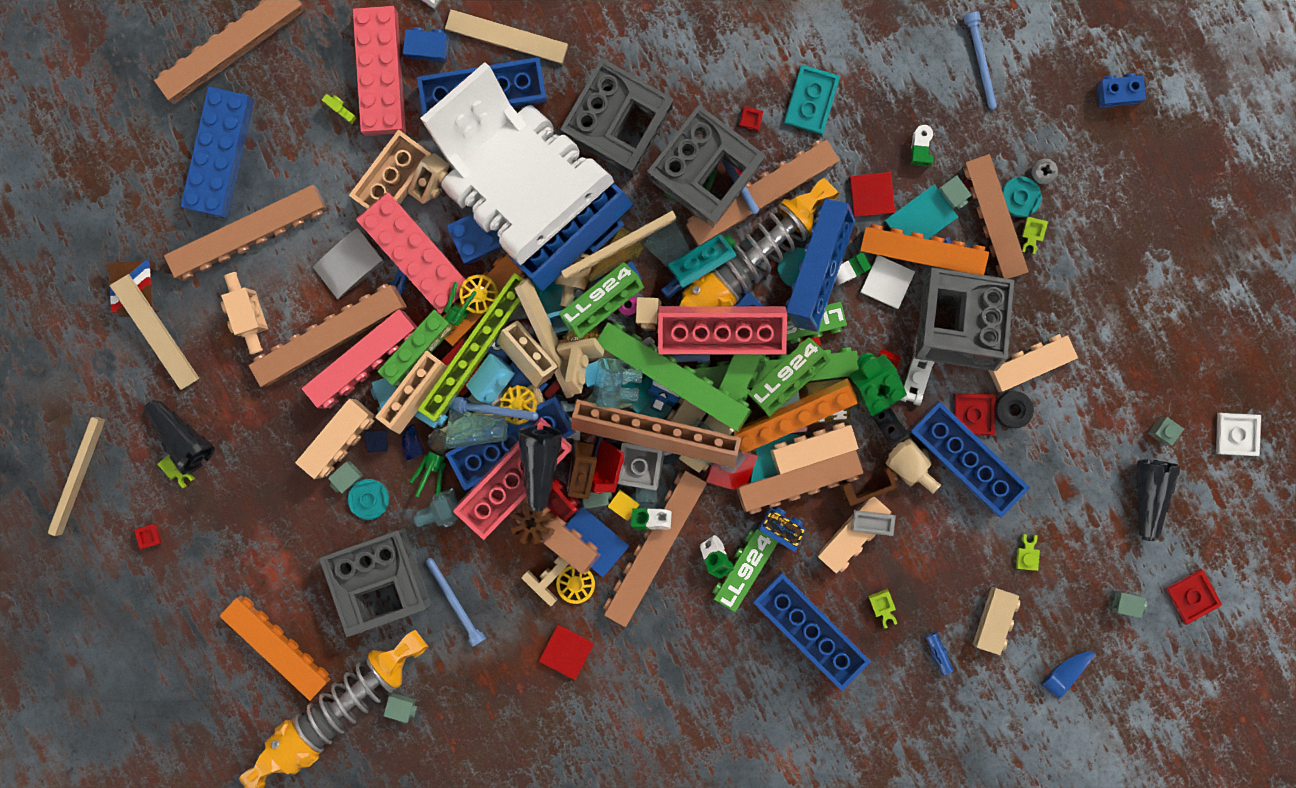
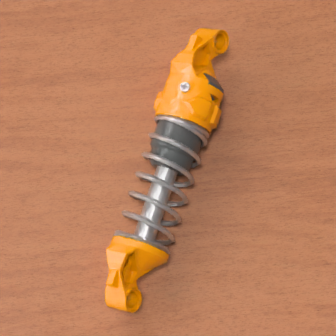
M823 178L817 182L810 193L797 196L792 200L784 199L778 205V209L784 219L780 222L773 213H769V216L777 225L768 232L761 223H758L757 226L765 236L757 243L749 234H746V238L753 247L745 253L738 245H734V248L737 250L735 252L737 256L693 281L682 292L680 306H734L739 301L738 296L740 294L748 293L747 288L751 285V282L759 283L758 269L765 273L771 272V266L766 257L775 262H782L783 256L779 247L793 252L795 247L790 236L799 241H805L806 238L811 236L814 214L817 207L823 205L825 199L835 200L839 192ZM796 230L803 237L801 238L793 232ZM786 238L789 241L791 248H788L787 246L782 244V242ZM774 249L776 250L779 259L770 254ZM762 260L765 262L767 269L759 265Z
M414 630L407 634L394 650L388 652L372 650L366 655L367 664L362 662L356 664L357 675L347 672L344 674L345 685L333 683L332 695L327 693L320 694L319 704L310 703L307 705V712L297 714L291 720H285L275 728V733L265 741V750L260 754L255 767L244 772L239 777L240 782L245 788H264L268 775L281 773L294 776L302 768L310 767L319 759V754L324 751V744H332V738L337 732L344 734L343 715L351 723L356 724V718L350 709L357 705L362 712L368 713L369 709L362 699L369 694L375 702L380 703L381 699L374 689L381 684L390 693L396 690L402 684V668L406 658L411 656L416 658L429 646L418 632ZM360 666L370 670L364 677L360 673ZM348 676L358 680L351 688L347 681ZM336 686L346 690L339 698L336 696ZM326 696L334 702L323 701L322 698Z

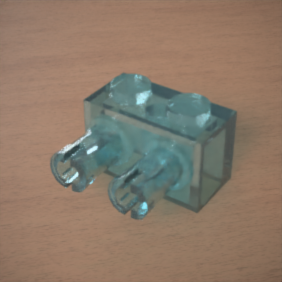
M599 358L593 391L596 407L617 408L619 401L638 402L639 389L621 388V384L623 382L640 384L642 382V370L624 369L620 359Z
M453 488L433 495L429 503L430 507L416 511L414 516L417 528L432 522L437 523L438 526L444 525V527L454 525L459 517L453 512L454 507L458 504Z

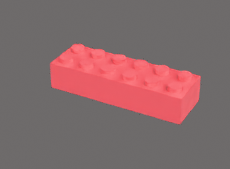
M394 6L353 9L361 132L365 136L395 134L398 129L406 133L398 12Z
M388 191L356 218L359 224L440 314L444 312L454 282H458L453 303L459 299L460 287L466 279ZM467 282L466 286L470 289L471 285Z
M659 306L658 354H786L787 311L784 306Z
M398 309L306 384L302 390L317 408L331 409L339 402V397L342 395L347 396L355 389V384L366 381L371 376L370 372L375 368L379 370L386 363V359L393 355L418 327L406 312Z
M542 417L533 425H538L537 430H543V426L551 427ZM563 437L557 464L571 451V445ZM519 441L454 507L453 512L483 540L526 497Z

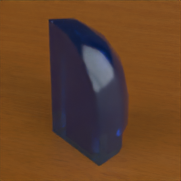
M415 424L410 425L404 431L401 440L402 450L407 461L426 454Z

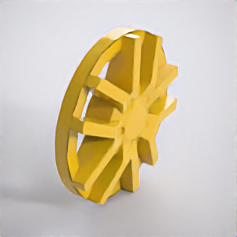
M484 275L468 277L462 283L459 290V298L462 305L465 303L464 298L469 297L473 291L477 292L469 304L471 305L475 302L476 310L470 307L466 308L468 311L477 314L485 313L490 308V306L487 308L485 300L494 302L498 296L496 284L492 279ZM480 278L478 285L472 279ZM483 279L488 281L485 288L481 286ZM469 281L474 286L472 290L466 286V283ZM490 283L492 284L494 291L487 290ZM463 288H465L470 293L465 296H462ZM487 293H495V298H487ZM479 302H483L484 310H479Z
M516 385L515 387H510L503 397L500 398V407H504V403L508 402L510 403L509 406L504 408L524 411L527 409L531 412H536V396L532 390L525 386ZM515 390H517V396H516V397L514 396V393H513V391H515ZM529 394L532 396L531 398L525 400V398H526ZM531 402H533L532 409L527 406ZM503 416L506 421L516 425L529 421L527 419L518 421L519 418L511 420V417Z
M566 567L559 574L556 583L557 591L562 599L573 604H579L588 600L595 588V580L592 573L588 571L589 576L582 578L581 573L579 576H575L574 567ZM572 569V576L565 572ZM564 575L569 578L568 582L562 581L561 577ZM591 579L592 584L584 585V580ZM560 583L567 585V587L562 591L560 588ZM591 587L589 594H587L584 588ZM567 589L571 591L568 597L563 594ZM582 591L586 597L581 599L578 592ZM575 593L578 600H571L570 598Z

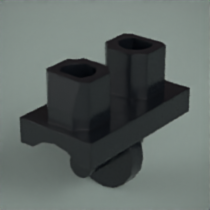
M891 407L888 410L883 409L875 415L876 418L874 420L892 448H895L902 440L910 437Z

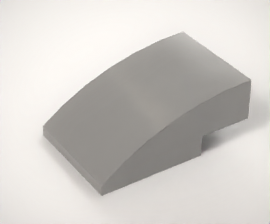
M357 227L326 253L313 268L339 300L369 277L370 273L381 266L385 260L361 229Z
M622 442L621 451L624 453V463L621 467L618 484L657 490L665 451Z

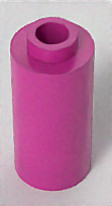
M635 296L627 301L632 302L631 308H625L624 304L618 308L623 317L632 318L636 316L637 298Z

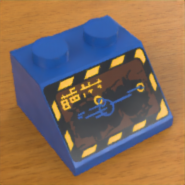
M777 506L774 509L768 508L757 528L796 552L806 531L802 527L804 523L795 517L792 520L785 517L786 512Z

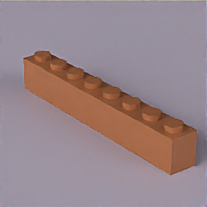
M261 0L256 8L252 11L244 12L238 21L226 25L224 31L212 35L207 43L194 48L186 58L177 60L174 64L175 66L159 73L158 78L154 81L168 101L176 104L306 11L300 0Z
M821 140L816 141L810 145L811 149L804 153L802 150L792 156L794 160L786 163V161L781 162L775 167L776 170L769 174L767 171L758 177L759 181L754 184L749 182L746 185L759 211L838 164L840 160L828 140L823 142ZM739 194L714 228H711L694 215L687 220L689 223L686 224V229L698 247L754 214L750 211L742 195Z
M311 185L164 255L174 278L185 281L194 277L193 273L211 269L214 263H223L230 260V256L235 253H245L254 244H264L268 241L267 238L273 235L275 237L283 235L287 232L286 229L292 226L297 228L305 224V220L311 217L316 219L322 216L327 208L317 187Z
M388 284L380 286L376 289L377 293L361 297L359 299L360 302L356 305L349 304L341 309L342 313L336 316L335 314L327 316L323 319L324 323L319 326L314 324L308 327L305 334L301 336L300 334L294 335L288 339L289 343L273 347L271 349L272 352L268 355L261 354L253 359L254 362L249 367L260 387H267L386 320L398 309L403 310L407 308L396 286H388Z
M578 399L572 415V430L735 468L741 438Z
M686 470L683 474L679 472L674 481L677 484L674 491L669 490L664 499L667 503L663 509L672 512L671 529L647 530L643 537L647 539L643 546L639 544L633 554L636 556L634 562L627 564L623 572L626 574L623 581L618 580L613 589L616 594L613 599L608 598L603 607L606 610L604 614L606 617L624 627L629 623L707 482Z

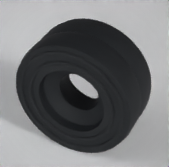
M1012 391L1004 393L997 399L995 417L1001 425L1007 428H1021L1031 421L1034 414V406L1026 394ZM1012 404H1016L1019 407V413L1016 416H1012L1009 413L1008 409Z

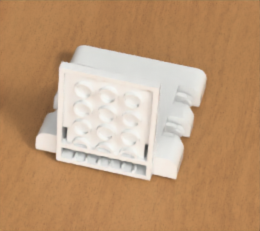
M485 62L420 118L453 169L442 181V188L446 194L462 209L466 205L469 207L473 206L474 219L485 232L488 233L490 230L496 231L499 229V243L519 265L523 264L614 183L612 176L593 159L586 160L583 157L578 159L579 149L566 135H553L554 127L552 123L534 106L528 105L517 113L510 105L492 69Z

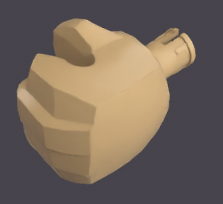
M583 252L570 266L590 255ZM591 267L568 280L564 278L562 273L554 280L555 284L562 285L563 287L559 306H569L573 303L575 291L578 289L585 290Z
M910 438L904 442H899L893 448L886 461V465L892 471L894 470L906 484L913 486L916 482H920L931 494L941 486L940 483L927 473V469L931 466V461L926 448L919 449L917 444Z

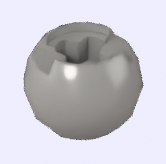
M1040 159L1032 167V176L1039 184H1050L1058 175L1056 163L1051 159ZM1044 167H1046V171L1049 172L1045 176L1043 175V171H1041V169H1043Z

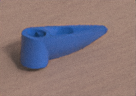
M1087 651L1069 658L1054 671L1050 672L1043 680L1042 685L1055 697L1061 698L1095 656V653Z

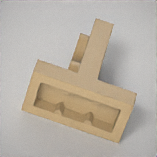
M596 338L561 343L557 346V352L568 363L565 384L573 394L582 393L588 359L603 357L604 349Z
M560 556L554 561L556 566L552 570L547 568L540 575L541 581L529 570L521 577L550 606L558 598L546 587L569 565Z

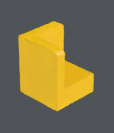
M620 489L608 507L625 520H629L632 516V508H638L640 503Z

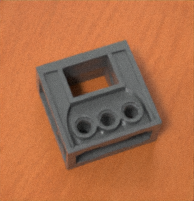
M601 58L560 131L562 135H566L580 148L634 177L672 111L674 99ZM607 87L612 88L611 91H604ZM596 105H602V106H603V107L600 108V109H594V108H593V107L596 106ZM633 108L653 119L636 149L616 138ZM587 122L592 123L590 127L583 126Z
M698 105L649 168L647 179L711 228H714L764 163L766 155L702 106ZM702 134L705 138L698 139L696 135ZM690 151L692 152V155L686 156L683 154V152ZM724 159L742 174L720 201L703 188L702 185L721 160ZM677 167L680 171L673 173L670 171V168Z
M931 268L923 281L915 359L998 371L1008 359L1014 280ZM936 303L957 306L954 330L934 327Z
M405 528L319 558L346 637L418 613L432 605ZM386 549L391 552V558L386 556ZM366 556L370 557L371 565L367 563ZM347 563L351 565V571L347 569ZM395 584L402 607L371 617L363 594Z

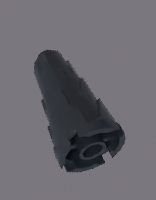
M151 400L145 405L144 414L151 423V428L162 441L161 445L169 454L170 460L183 475L190 474L203 466L201 464L203 459L208 461L215 451L214 446L189 423L186 424L174 411L172 412L161 401Z
M538 425L527 426L519 430L518 437L519 448H521V468L523 467L524 487L528 506L533 511H542L548 504L549 494L552 490L554 471H556L557 458L561 449L562 432L549 426H543V430H537Z
M1139 459L1136 466L1137 508H1139L1137 529L1139 530V535L1142 536V540L1155 541V538H1159V535L1162 533L1166 512L1169 510L1172 493L1174 494L1177 478L1180 474V466L1175 463L1153 460V462L1148 464V459Z

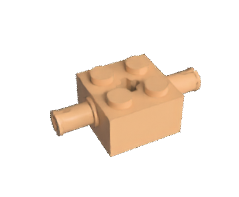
M237 272L226 274L224 278L230 293L221 295L223 299L221 306L224 313L228 314L230 320L227 322L231 333L234 332V335L245 337L250 354L261 352L263 349L261 348L257 333L268 330L256 291L246 287L241 288Z

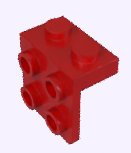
M602 439L600 440L596 455L597 462L590 490L595 494L615 492L619 482L621 467L624 463V453L607 440Z
M553 478L547 507L551 510L550 513L554 517L559 516L566 521L580 508L578 506L580 502L576 497L567 495V492L564 490L566 486L559 478L556 480Z

